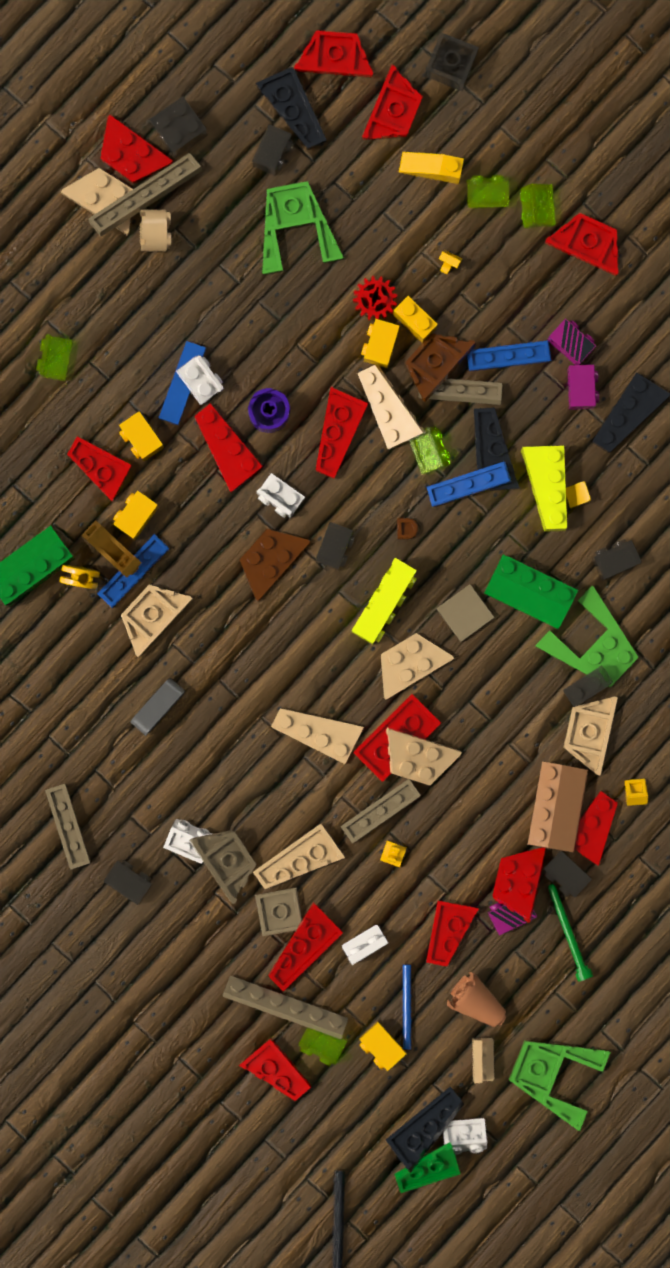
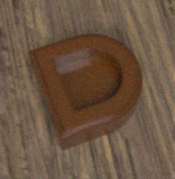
M397 518V540L414 538L418 532L417 523L410 518Z

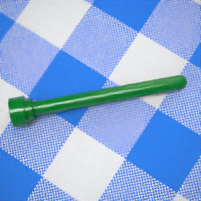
M550 884L548 890L577 966L576 978L578 982L591 978L594 975L591 968H588V965H585L557 888L554 884Z

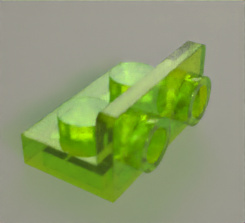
M493 175L492 178L483 179V176H472L471 179H467L468 208L509 207L508 179L504 178L503 175Z
M531 183L521 188L520 199L522 201L524 228L532 226L552 227L556 225L553 185Z
M46 334L45 339L42 338L40 351H43L42 359H38L37 371H39L41 377L66 381L72 340L53 337L51 334Z
M427 427L424 429L426 433L409 440L422 475L450 465L449 452L444 448L442 443L443 436L437 427Z
M307 1027L298 1046L302 1047L301 1052L309 1056L315 1054L320 1057L319 1061L330 1066L331 1063L336 1065L347 1040L339 1039Z

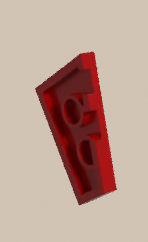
M78 436L67 454L113 502L132 465Z
M602 791L597 794L580 818L575 850L597 866H599L618 804Z
M437 900L426 963L447 967L479 908Z

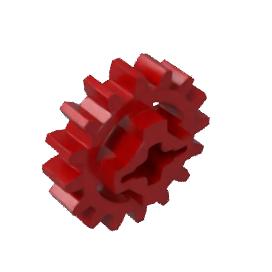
M374 276L371 277V281L364 278V285L358 283L359 291L354 290L353 293L357 296V298L353 299V303H358L355 310H362L361 317L368 315V321L372 317L379 320V316L386 319V313L392 314L393 310L391 307H396L397 305L393 301L397 299V294H392L395 291V287L389 288L390 281L382 282L383 277L381 276L378 281L375 280ZM375 286L369 291L366 290L368 287ZM382 288L386 290L388 296H384ZM378 291L379 300H377L376 303H374V306H372V298L374 297V295H376V292ZM361 299L367 302L369 306L368 309L364 307ZM379 307H385L383 310L375 312Z

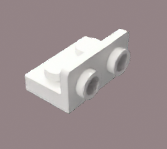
M200 355L192 358L176 372L199 404H203L224 388L221 385L223 384L221 378L210 370L209 367L211 366L208 360Z
M272 473L262 487L257 490L258 499L267 506L269 503L275 506V512L284 518L286 515L291 518L305 499L303 495Z
M176 819L163 848L202 864V859L189 840L212 833L207 829L195 827L186 820Z
M374 925L343 944L342 948L353 965L388 944L378 925Z
M484 1118L451 1121L443 1131L444 1144L451 1142L455 1155L461 1154L462 1151L479 1153L487 1149Z

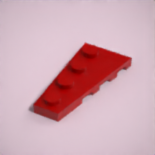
M330 387L315 471L335 479L368 403Z
M211 404L194 416L230 493L263 468Z
M314 902L268 974L269 978L282 991L287 989L343 933Z

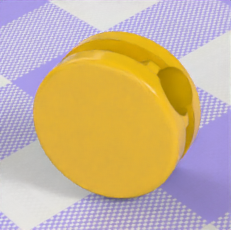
M62 565V571L72 574L71 577L60 576L59 581L61 583L97 589L98 583L92 581L93 577L99 578V571L72 565Z

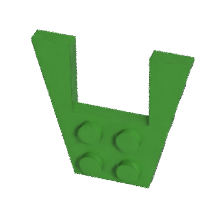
M308 181L267 189L263 275L283 271L276 230L315 223L323 263L343 259V255L320 210Z
M591 586L578 602L607 629L606 632L581 658H578L551 631L535 647L610 688L638 659V656L595 588Z
M524 1040L509 1080L580 1131L587 1111L551 1097L549 1094L564 1057L603 1072L610 1052L607 1050Z

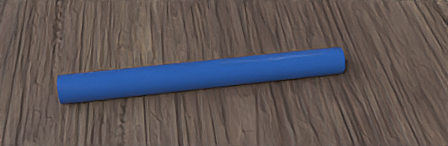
M403 965V1049H411V965Z

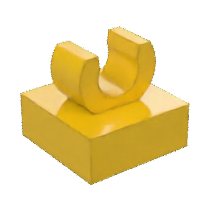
M447 250L442 251L439 259L444 261L440 271L448 274L452 266L458 268L463 259Z
M387 841L380 860L400 867L406 847Z

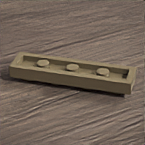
M446 379L429 399L501 405L502 383Z
M408 779L343 824L341 828L353 844L421 795L410 779Z
M66 784L45 790L70 870L90 864L91 862Z

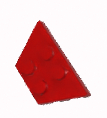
M316 30L311 38V42L306 46L301 58L294 66V70L297 72L373 77V71L367 61L359 37L355 33Z
M391 65L362 136L364 140L407 137L419 109L422 96L417 90L413 89L410 82L406 78L404 79L394 65Z
M108 116L100 157L104 163L133 184L173 164V160L113 116Z
M582 213L577 214L545 241V244L612 275L617 276L618 274L617 230Z
M545 847L501 858L493 899L500 904L506 905L513 913L517 912L523 916L527 922H531L546 855Z

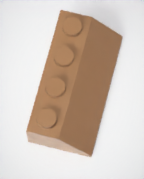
M542 762L528 840L529 845L574 853L588 770Z

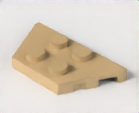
M98 168L62 189L61 193L95 215L133 189ZM131 218L115 228L128 235L130 233Z
M148 585L121 614L137 657H140L192 601V597Z
M417 633L382 653L381 665L385 700L452 661L454 657Z
M618 697L574 706L571 710L563 748L599 776H601Z
M388 727L386 730L389 740L390 772L423 784L431 785L462 753L459 750Z

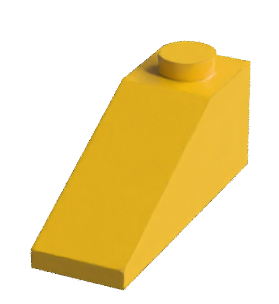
M403 152L399 173L459 184L464 158L443 154Z

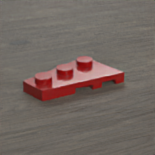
M272 1038L239 1065L243 1069H247L255 1074L259 1079L268 1082L273 1088L294 1101L312 1087Z

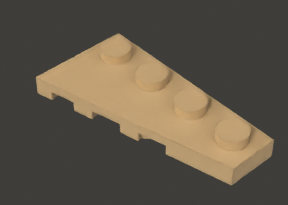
M373 365L358 373L388 449H392L426 433L415 420L416 418L413 413L409 412L404 405L401 396L397 395L392 388L393 385L379 365Z
M281 708L271 726L343 764H346L364 728Z
M320 824L253 871L264 889L345 857L322 824Z

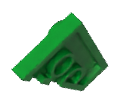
M451 1142L423 1157L411 1173L406 1167L395 1173L400 1193L460 1175Z

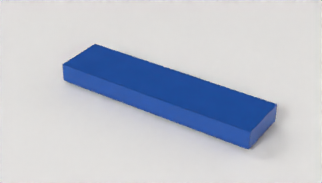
M186 341L176 371L195 356L200 355L203 357L206 347ZM175 371L159 419L179 426L191 391Z
M549 341L473 349L467 355L469 372L551 362Z
M504 461L428 486L427 491L432 507H436L510 483L511 478Z
M154 534L134 555L141 562L138 570L133 575H129L128 578L118 571L97 594L110 607L114 608L170 548Z

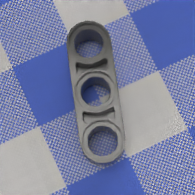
M170 677L133 717L130 723L145 736L148 735L186 691Z

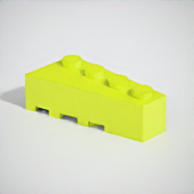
M564 446L522 447L521 453L524 458L527 474L529 475L544 532L565 531L567 529Z
M394 558L392 566L384 575L380 586L374 592L369 604L365 607L353 627L352 633L372 645L375 641L379 643L385 633L382 631L386 623L390 625L396 615L393 613L395 607H401L406 598L403 595L407 588L411 590L417 579L414 576L417 570Z

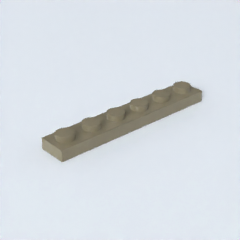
M190 153L88 218L89 223L102 237L140 212V210L145 209L202 171L201 166Z
M233 976L229 977L222 996L339 1039L342 1038L348 1020L344 1016Z

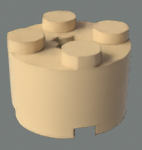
M140 210V216H142V222H140L141 251H166L170 249L171 233H167V228L171 224L170 212H166V210Z

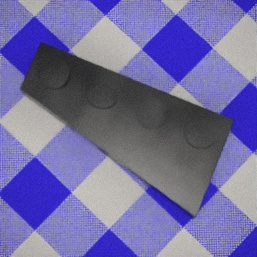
M293 67L256 83L258 89L307 150L327 142Z
M636 372L592 443L610 453L670 396V393Z
M495 408L474 409L477 470L505 461L511 478L510 483L485 491L519 490L518 481L516 480Z
M451 1087L446 1089L386 1139V1142L410 1173L464 1105Z

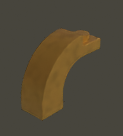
M96 520L81 535L126 578L138 570L141 562Z

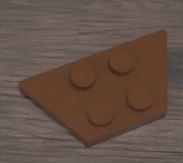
M431 333L405 362L424 402L433 395L476 346L475 341H460L456 337H443L440 334Z
M266 529L242 556L240 562L256 601L259 602L311 543L308 539Z

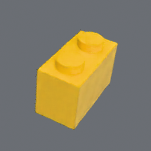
M409 296L394 309L393 315L422 343L437 329L438 324Z
M375 319L374 324L370 323L367 335L370 336L369 343H364L361 355H364V362L388 368L399 325Z
M139 411L119 425L121 428L119 434L125 442L130 441L133 445L131 451L137 459L141 457L143 461H146L164 448Z
M138 490L135 494L131 493L125 502L127 506L123 511L120 509L113 518L115 520L114 526L133 540L137 539L159 508L156 503Z
M378 1021L359 1038L361 1041L359 1046L367 1054L371 1052L374 1055L375 1059L373 1061L381 1070L383 1068L387 1071L390 1070L406 1055L403 1048Z

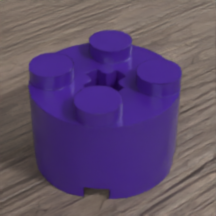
M271 388L257 391L251 398L248 406L251 423L259 431L265 433L281 430L288 423L290 417V407L286 396ZM266 407L274 409L272 411L273 414L264 413L266 412Z

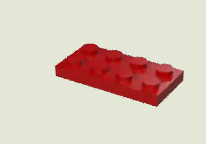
M411 694L353 753L383 782L391 774L390 755L388 753L389 740L386 733L387 727L426 739L441 722Z

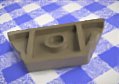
M231 830L191 838L189 840L228 900L232 904L236 903V896L241 887L244 888L248 881V876L256 866V863L236 833Z

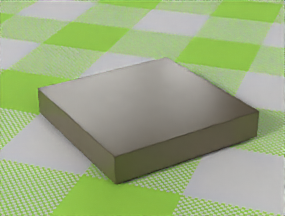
M470 584L436 608L460 642L494 618Z
M297 888L255 895L262 936L295 931L302 921Z

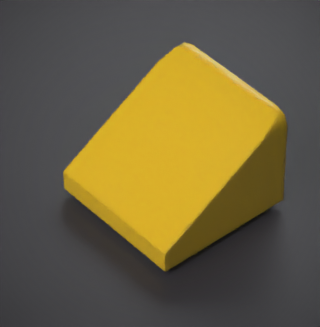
M585 481L566 488V497L570 508L591 501Z
M625 780L627 806L647 804L646 780Z

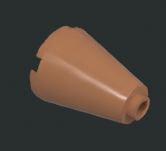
M470 972V977L463 976L450 994L453 995L451 1001L447 1000V1006L452 1010L492 1027L500 1026L506 1019V1010L474 973Z

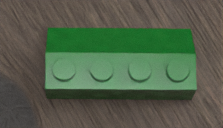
M51 525L0 562V599L8 608L61 570L62 565H67L75 559Z
M503 554L484 594L559 629L578 590Z

